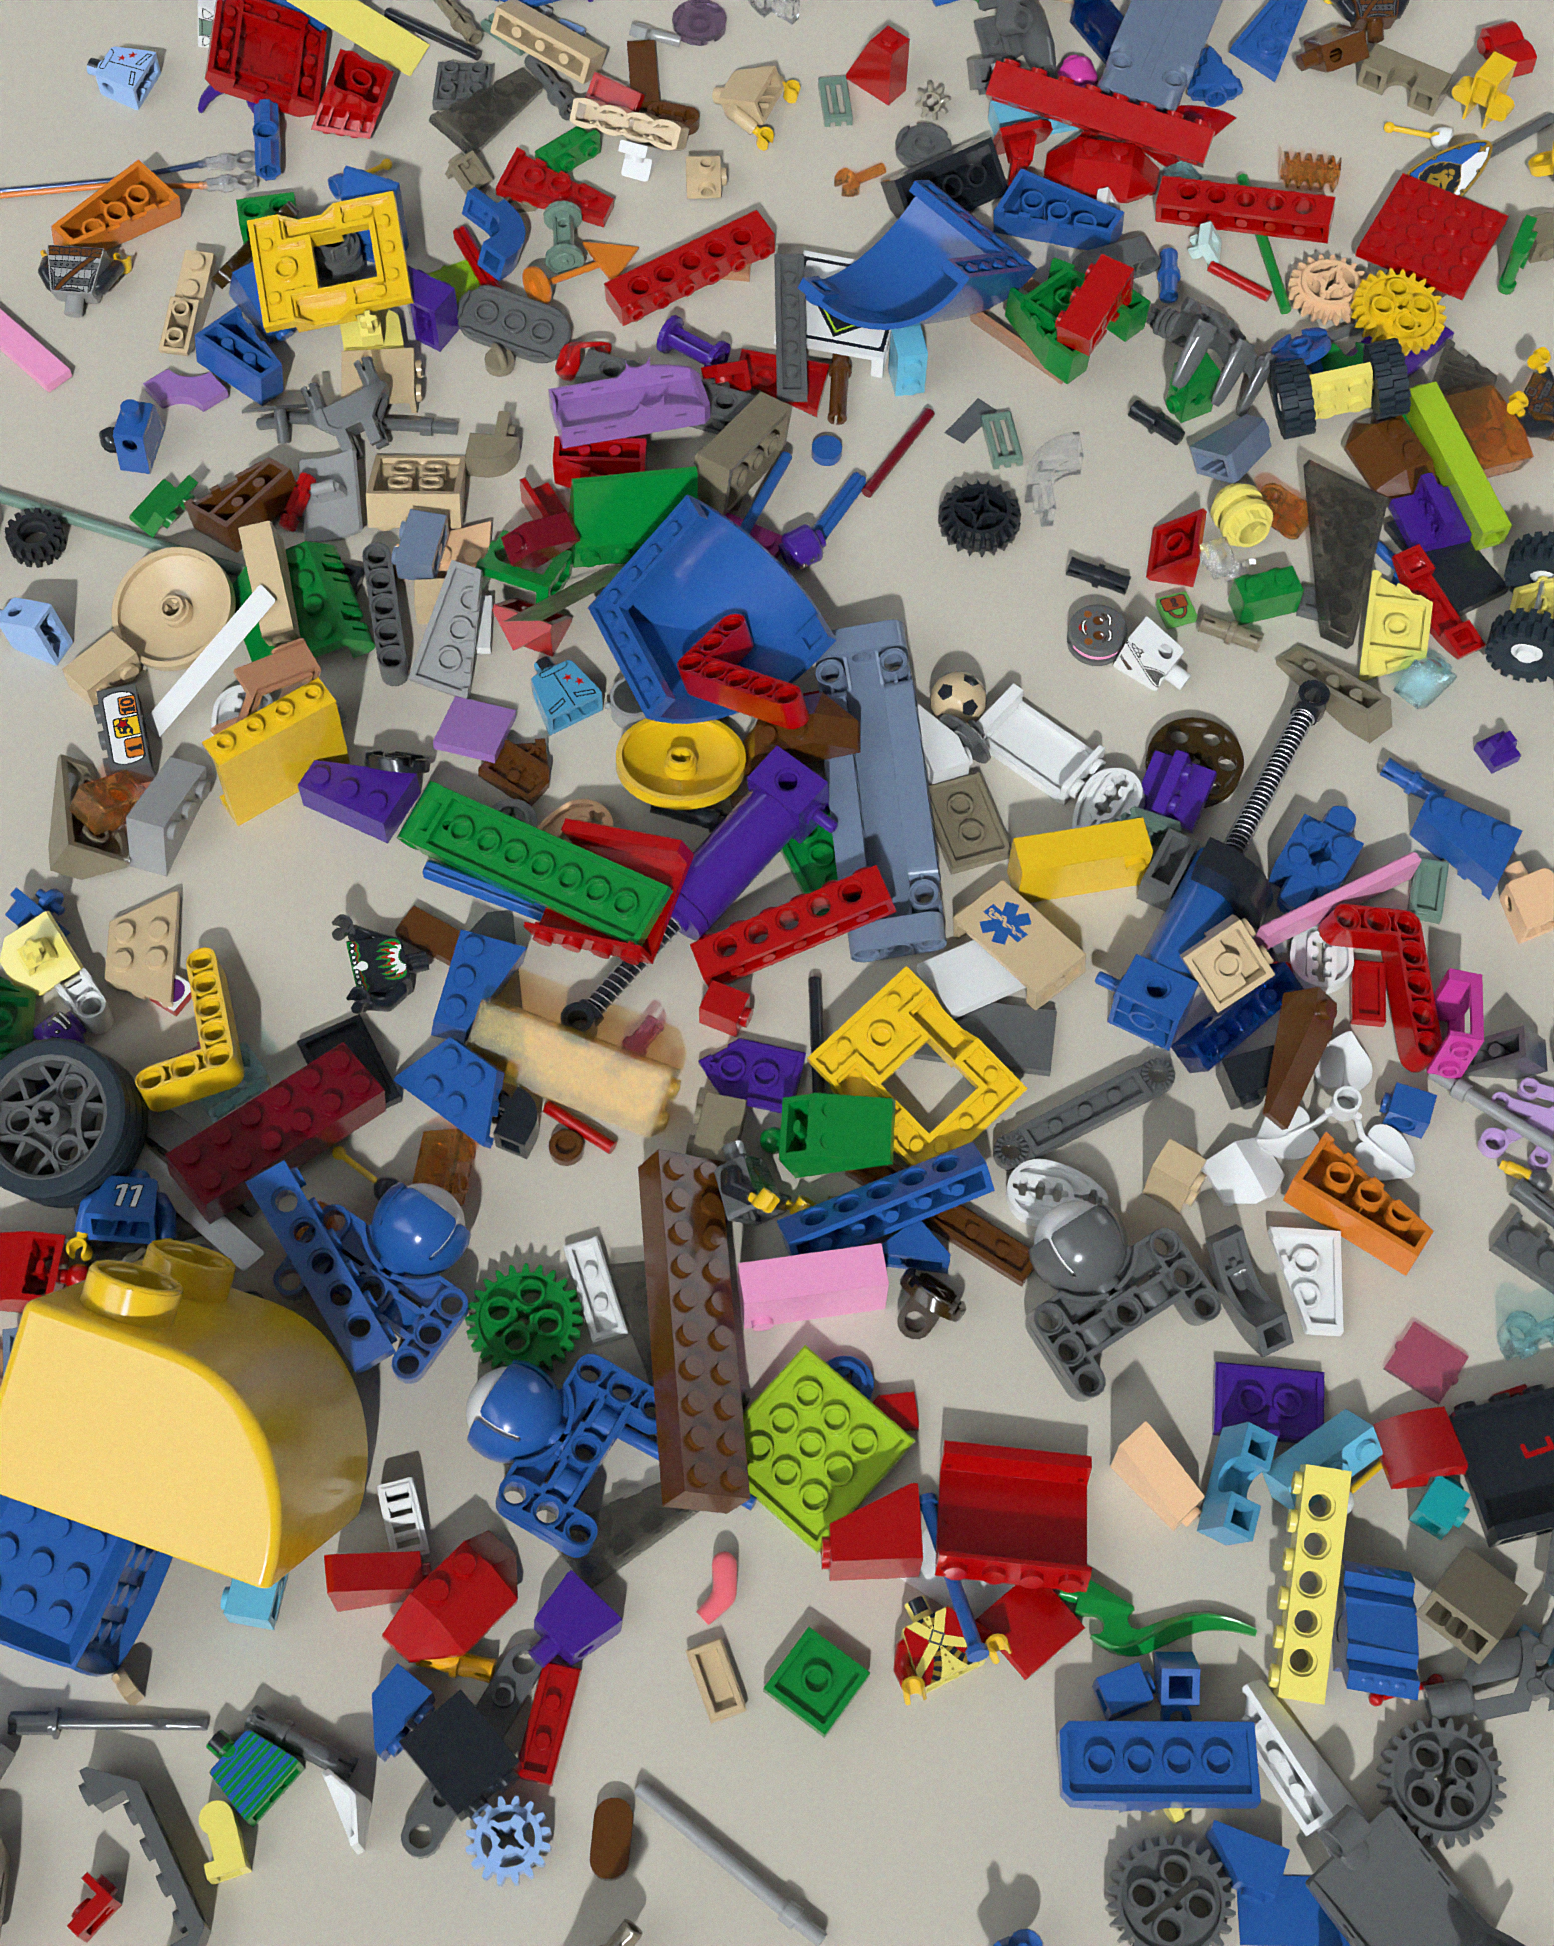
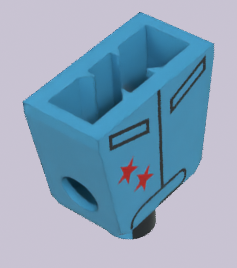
M545 656L535 662L534 669L538 674L531 678L532 693L549 735L555 734L603 710L601 690L573 661L566 660L555 665L550 657Z

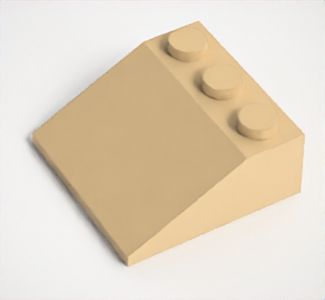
M376 455L366 490L368 528H377L381 531L400 528L401 522L407 520L410 509L447 515L449 531L462 528L467 474L465 456Z

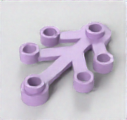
M1525 1078L1517 1088L1518 1096L1524 1101L1511 1098L1504 1092H1497L1492 1096L1491 1101L1496 1103L1495 1100L1503 1101L1506 1107L1502 1108L1511 1113L1528 1117V1119L1524 1120L1525 1122L1553 1138L1554 1106L1546 1108L1525 1101H1533L1536 1097L1554 1102V1087L1540 1084L1533 1078ZM1524 1086L1531 1087L1534 1093L1526 1092ZM1494 1127L1488 1128L1478 1140V1149L1485 1157L1498 1158L1504 1154L1509 1144L1523 1138V1136L1510 1128L1504 1131ZM1491 1142L1495 1144L1497 1149L1489 1148L1486 1143ZM1536 1145L1535 1150H1533L1528 1158L1529 1167L1532 1170H1546L1552 1161L1551 1154ZM1535 1156L1542 1157L1545 1164L1537 1163Z

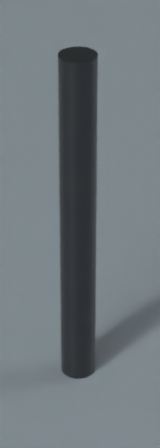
M387 8L384 12V17L398 25L476 61L481 58L482 51L391 8Z
M816 976L808 979L811 1054L824 1042L822 981L820 977ZM811 1066L812 1093H826L825 1079Z

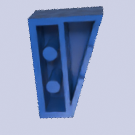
M238 306L195 334L197 362L261 406H264L283 392L282 363L266 342L258 338L255 334V328L251 323L248 324L242 317V311Z

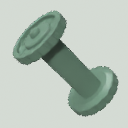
M556 201L549 204L545 208L543 218L545 225L553 230V246L546 252L545 262L550 271L562 274L584 264V254L574 243V230L582 222V212L572 202Z

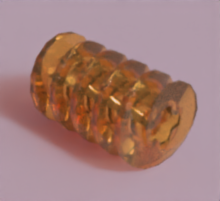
M1284 151L1281 158L1279 181L1283 180L1284 186L1287 189L1291 182L1295 181L1296 189L1298 190L1303 182H1306L1309 191H1311L1314 183H1318L1319 192H1322L1325 185L1329 184L1330 192L1334 193L1340 178L1341 157L1336 164L1334 155H1329L1326 162H1324L1323 154H1318L1313 162L1311 153H1306L1302 160L1300 152H1295L1290 160L1289 152Z

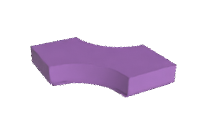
M166 369L143 383L145 391L163 409L176 404H187L195 406L204 412L229 397L227 389L211 372L196 377H185Z

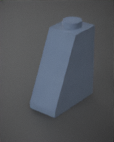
M1245 414L1192 444L1190 450L1197 474L1232 484L1238 482L1272 447L1269 437L1270 430L1265 419Z

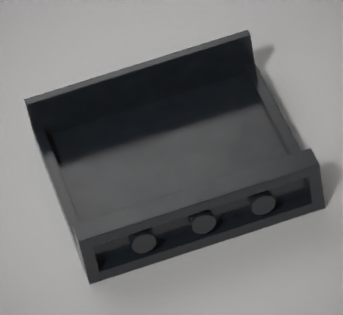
M1543 1384L1535 1385L1522 1391L1523 1395L1511 1397L1508 1392L1488 1398L1489 1403L1476 1405L1475 1401L1463 1402L1454 1406V1411L1449 1415L1468 1462L1467 1471L1463 1475L1489 1548L1552 1533L1554 1529V1450L1525 1459L1520 1448L1521 1444H1525L1528 1452L1548 1446L1545 1437L1550 1436L1554 1444V1387L1545 1389Z

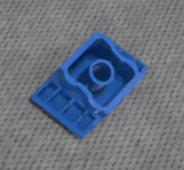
M1347 1560L1341 1561L1332 1637L1333 1671L1342 1672L1347 1689L1418 1700L1420 1679L1417 1673L1419 1659L1417 1616L1415 1615L1417 1608L1413 1600L1415 1581L1411 1572Z

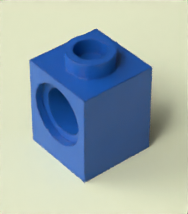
M1396 1082L1391 1094L1385 1092L1379 1108V1112L1384 1113L1382 1124L1388 1125L1399 1132L1422 1139L1430 1124L1437 1095Z
M1139 1662L1099 1676L1092 1685L1106 1721H1112L1149 1707L1154 1700L1153 1694L1156 1693L1150 1673L1148 1671L1143 1672Z

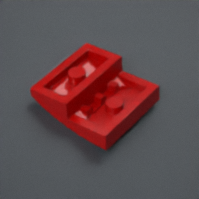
M1445 1406L1411 1411L1373 1424L1383 1451L1379 1459L1391 1489L1425 1487L1430 1477L1466 1473L1468 1462Z
M1022 1585L1012 1587L976 1619L994 1634L999 1633L1006 1636L1012 1653L1009 1654L1006 1650H1000V1652L1025 1681L1085 1629L1084 1625L1052 1588L1039 1587L1029 1589Z

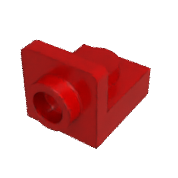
M747 360L701 367L703 379L715 378V384L729 382L730 388L738 391L751 390V372L748 368Z
M88 1872L81 1879L96 1895L92 1899H85L75 1908L71 1915L73 1919L67 1925L78 1938L86 1943L122 1906L114 1897L118 1891L117 1887L103 1874L96 1879Z

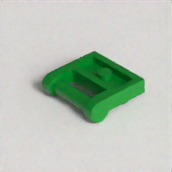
M1527 214L1512 244L1505 269L1497 285L1498 291L1502 294L1508 295L1515 290L1517 284L1515 279L1519 268L1524 269L1531 253L1529 250L1532 249L1538 232L1533 230L1538 218Z

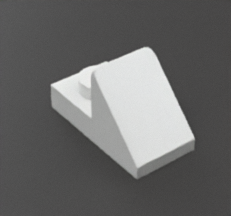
M621 139L618 151L626 153L622 175L644 182L648 181L661 157L663 149Z

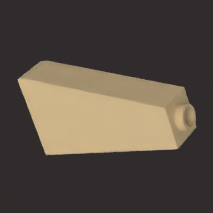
M270 520L238 528L252 593L259 585H263L275 599V603L259 620L262 638L269 646L275 648L299 639L300 632L284 540Z

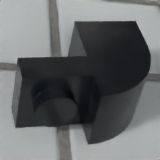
M517 1086L512 1098L507 1092L501 1090L498 1097L500 1103L498 1116H492L499 1120L493 1132L495 1145L507 1152L528 1159L540 1131L536 1104L531 1095L519 1086Z

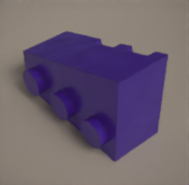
M314 760L298 784L303 806L387 844L421 794L417 773L391 772L365 766Z

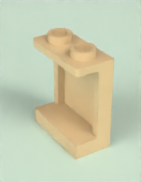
M414 348L341 351V399L362 389L363 384L354 367V362L360 360L362 364L361 358L370 356L373 359L380 380H384L388 384V404L408 403L410 404L411 413H417V402H423L422 385L417 383V378H422L421 360L415 359Z

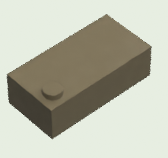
M760 392L705 448L701 447L694 458V464L698 472V500L725 516L776 463L780 454L785 451L792 406Z

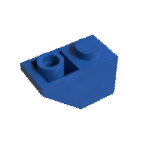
M398 1663L372 1693L374 1749L379 1758L384 1762L391 1755L396 1757L402 1752L403 1748L399 1741L416 1724L419 1725L435 1710L433 1704L436 1699L433 1692Z

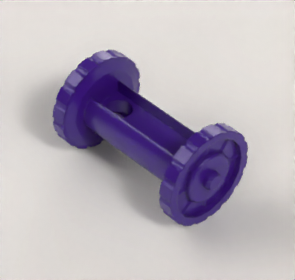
M677 315L668 318L662 326L656 344L659 352L666 354L675 349L703 364L704 367L727 363L731 347L726 341L721 340L715 345L704 341L684 330L683 319Z

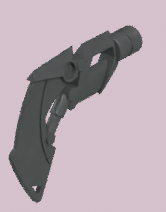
M1554 1529L1550 1539L1543 1590L1553 1597ZM1554 1608L1546 1625H1543L1538 1638L1528 1631H1521L1519 1636L1501 1639L1480 1664L1468 1656L1467 1665L1461 1679L1423 1686V1698L1429 1718L1437 1717L1439 1720L1454 1715L1459 1716L1473 1713L1482 1721L1527 1712L1532 1701H1538L1544 1697L1549 1698L1548 1711L1553 1710L1554 1664L1542 1671H1536V1665L1544 1666L1548 1662L1554 1648ZM1519 1676L1514 1693L1481 1700L1475 1699L1472 1686Z

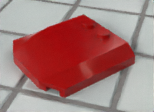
M216 0L204 79L215 91L255 104L260 99H270L278 104L280 112L296 117L315 115L319 108L327 32L323 29L319 32L309 25V18L304 14L265 0Z

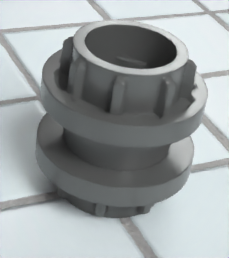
M355 232L343 235L344 241L313 247L320 281L333 286L352 282L360 275L363 269V257L360 241Z

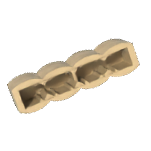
M574 99L569 119L573 124L581 128L598 129L607 135L624 136L633 142L652 144L663 150H684L689 134V128L681 122L660 119L648 113L633 112L622 106L607 105L596 99Z

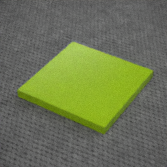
M806 1345L743 1413L750 1493L757 1497L758 1502L816 1554L821 1551L822 1536H828L829 1524L856 1511L915 1444V1440Z

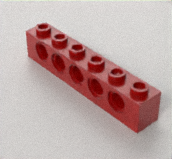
M1162 176L1156 200V222L1200 227V224L1211 221L1216 230L1328 244L1334 218L1336 197L1268 189L1266 187L1244 186L1235 183L1227 184L1211 182L1209 180L1187 179L1178 176Z
M758 210L752 211L605 282L606 302L622 326L631 322H637L658 309H664L676 300L688 297L707 285L717 283L720 279L728 276L731 271L739 272L748 263L752 264L768 258L771 254L775 253V234Z
M877 865L857 869L851 876L839 881H829L820 889L809 894L796 895L788 903L778 907H768L762 910L759 915L748 920L735 921L727 929L715 934H705L696 942L691 943L690 947L708 988L712 980L726 985L896 912V909ZM861 895L860 899L856 902H847L850 897ZM821 909H830L829 912L823 916L816 915L818 911H820ZM793 921L799 922L796 927L785 929L789 923ZM767 935L764 941L754 942L758 936ZM729 948H736L733 954L723 956Z

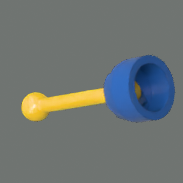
M385 158L381 164L366 170V172L374 174L382 169L389 170L392 168V161ZM342 173L328 178L329 189L336 199H341Z

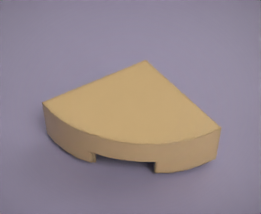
M123 1666L111 1675V1680L116 1684V1688L130 1705L135 1706L145 1698Z

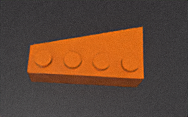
M138 159L51 226L53 243L60 246L104 248L107 251L180 218V197Z
M1325 1132L1292 1180L1283 1201L1328 1229L1341 1231V1237L1407 1276L1434 1231L1400 1199L1394 1200L1383 1189L1385 1185L1375 1176L1373 1178L1369 1177L1357 1165L1359 1161L1349 1152L1346 1154L1334 1144L1335 1139Z

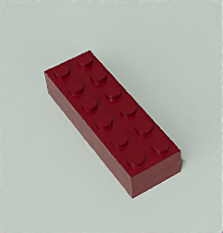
M343 1042L167 1152L165 1157L169 1175L210 1225L253 1197L245 1183L283 1160H285L289 1169L295 1166L298 1168L386 1111L385 1090Z

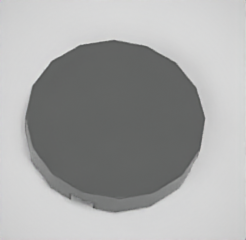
M922 122L917 123V126L911 128L909 125L904 127L897 135L895 141L896 157L904 166L912 168L950 151L952 148L951 139L947 137L948 134L944 129L935 124Z

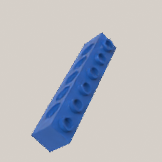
M971 1142L779 1219L777 1224L790 1256L857 1247L991 1193L995 1189L985 1159L975 1144Z
M285 1160L245 1182L357 1376L395 1354L396 1351L392 1346L394 1342L398 1341L387 1321L380 1325L373 1312L379 1310L377 1303L369 1290L361 1293L355 1282L361 1278L351 1259L343 1262L337 1251L343 1245L333 1228L325 1231L319 1219L325 1216L315 1197L307 1200L301 1190L307 1184L297 1166L289 1169ZM288 1195L295 1196L298 1202L293 1210L289 1212L279 1210V1202L283 1197ZM310 1226L315 1228L316 1234L313 1240L308 1243L297 1241V1233L302 1227ZM329 1257L334 1260V1266L329 1273L318 1274L315 1272V1263L320 1258ZM341 1288H347L352 1291L350 1302L344 1306L335 1305L332 1301L334 1293ZM363 1319L370 1322L371 1328L366 1336L358 1338L351 1335V1326L355 1321Z

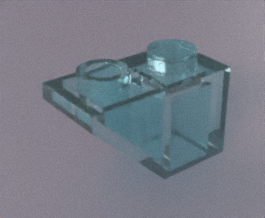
M1430 657L1415 659L1393 691L1415 708L1424 709L1454 682L1457 675L1450 671L1453 667L1440 657H1436V659Z

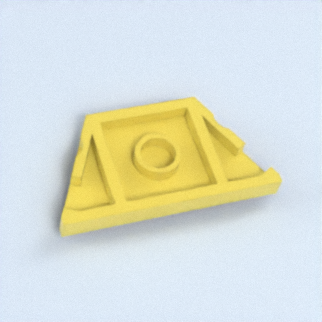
M1372 570L1358 676V679L1361 681H1367L1424 664L1427 657L1433 602L1421 595L1413 594L1409 588L1400 583L1397 586L1383 579L1381 577L1382 573L1377 570Z

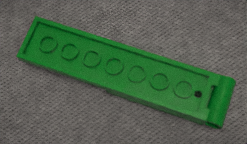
M429 781L397 836V839L408 847L420 850L422 854L472 875L533 905L534 903L540 904L625 943L631 941L639 946H643L673 892L667 885L490 808L433 781Z

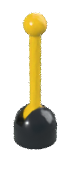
M337 1146L332 1150V1156L336 1160H343L374 1184V1196L378 1201L390 1187L400 1182L391 1176H382L378 1179L349 1157L342 1146Z

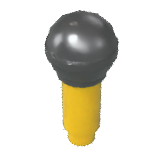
M1504 1159L1501 1161L1499 1169L1503 1170L1505 1174L1519 1180L1522 1177L1525 1178L1526 1181L1540 1192L1545 1193L1552 1187V1177L1547 1171H1532L1513 1161H1506Z

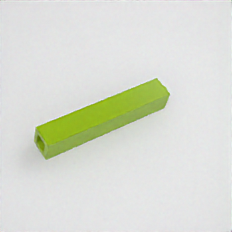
M1437 382L1417 384L1409 388L1411 392V397H1409L1411 407L1410 412L1405 415L1417 438L1433 459L1435 473L1442 486H1448L1472 533L1470 540L1475 550L1503 544L1512 524Z

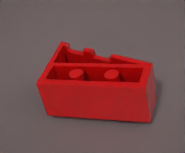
M1101 254L1096 264L1092 262L1085 273L1083 285L1081 287L1077 286L1074 289L1069 302L1070 306L1066 311L1062 310L1055 322L1057 341L1087 356H1090L1106 335L1107 330L1105 329L1109 322L1115 323L1118 320L1120 313L1116 311L1122 304L1128 306L1132 301L1134 268L1104 254Z
M554 436L552 461L555 484L571 488L572 479L647 471V439L620 438L562 448L559 436Z

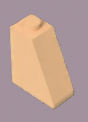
M1145 1421L1119 1445L1110 1467L1173 1531L1182 1523L1189 1527L1201 1515L1202 1511L1199 1507L1205 1496L1155 1430Z

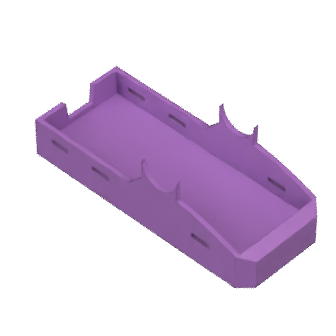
M650 356L645 364L638 367H632L626 363V369L616 378L548 389L549 406L562 448L705 424L710 418V402L699 373L688 366L650 365Z

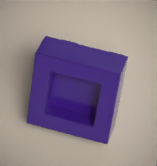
M1501 731L1476 743L1473 749L1491 774L1517 763L1521 757L1520 752L1516 748L1517 739L1511 731L1506 733Z

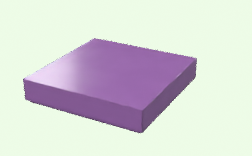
M455 696L433 740V747L437 750L495 763L504 745V740L507 739L515 722L516 710Z

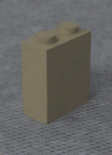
M1464 1546L1445 1570L1415 1615L1472 1660L1480 1664L1499 1642L1527 1598L1528 1593L1467 1546Z

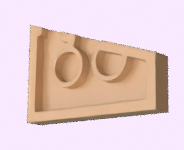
M491 521L449 531L448 541L437 578H445L451 560L476 567L478 560L484 558L488 553L492 538ZM394 565L395 577H398L396 565Z

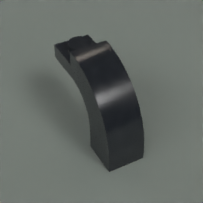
M1210 837L1195 864L1191 880L1222 895L1232 906L1236 917L1240 920L1246 918L1253 928L1259 929L1273 902V891L1268 879L1258 866L1245 855L1231 846Z

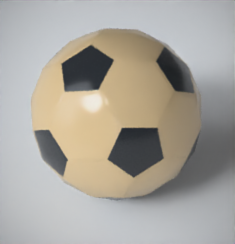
M965 671L946 673L937 680L931 690L930 706L934 716L939 721L944 714H951L966 722L969 720L977 722L986 709L987 695L982 682Z

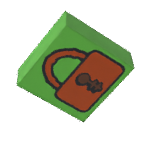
M1186 591L1156 600L1155 605L1167 630L1196 622L1198 615Z

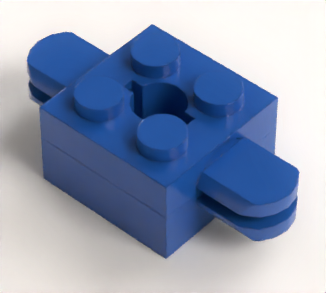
M1333 806L1327 811L1322 821L1307 814L1303 815L1276 860L1269 878L1270 883L1281 888L1277 897V907L1283 914L1344 885L1364 843L1351 837L1356 825V816L1349 808Z

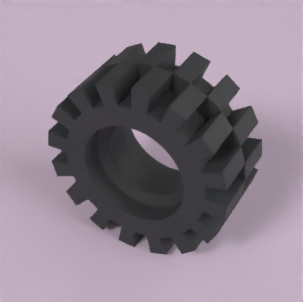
M36 507L34 513H31L29 508L24 509L25 515L23 516L19 512L14 515L16 521L10 519L7 522L9 527H5V539L13 558H16L17 562L21 565L25 562L26 567H32V564L35 563L37 568L42 567V562L46 561L47 565L52 564V557L58 560L61 557L59 551L64 553L66 549L64 544H67L58 517L55 514L51 515L50 510L45 509L42 513L41 509ZM34 533L47 534L38 542H24L27 537Z

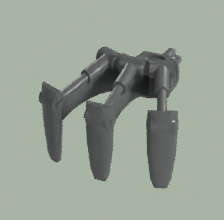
M1190 297L1185 298L1180 312L1168 306L1163 307L1162 310L1153 307L1151 312L1148 311L1146 323L1153 326V334L1183 348L1172 377V385L1182 389L1194 374L1207 350L1212 349L1220 356L1225 367L1214 391L1211 404L1219 407L1225 401L1244 370L1249 378V382L1236 411V415L1244 416L1270 375V365L1275 364L1277 356L1267 352L1266 356H1259L1254 350L1255 345L1246 341V336L1235 325L1231 317Z

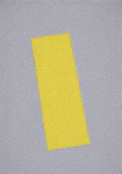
M286 0L409 77L430 46L425 41L358 0Z

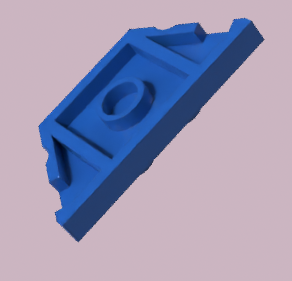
M449 1037L394 1078L393 1081L481 1146L489 1149L492 1147L494 1138L489 1136L492 1116H498L500 1104L498 1097L502 1090L505 1073L462 1042Z

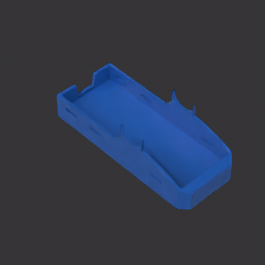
M1068 1721L1057 1735L1060 1797L1069 1807L1119 1810V1813L1125 1811H1146L1151 1813L1153 1810L1164 1808L1256 1809L1261 1803L1254 1722Z

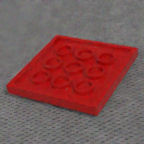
M1402 173L1359 244L1355 256L1387 270L1392 268L1397 274L1403 269L1406 277H1410L1415 273L1417 282L1426 279V286L1435 287L1436 290L1463 301L1506 226L1509 216Z

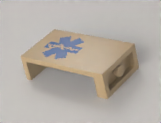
M1004 880L994 887L986 888L977 900L969 906H962L953 917V936L959 939L967 933L1027 988L1026 1003L1035 1011L1085 973L1086 953Z

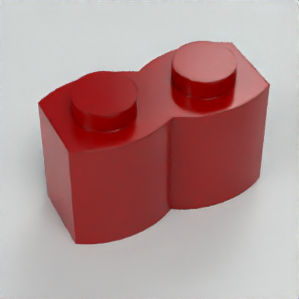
M1508 21L1482 28L1480 37L1477 40V49L1486 60L1495 51L1517 62L1512 78L1533 72L1537 54L1532 44L1524 39L1523 33L1516 22Z

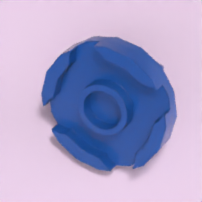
M1316 327L1302 329L1303 335L1293 339L1291 334H1288L1271 347V353L1277 356L1275 363L1302 358L1310 372L1316 374L1323 372L1320 359L1330 351L1332 342L1325 329Z

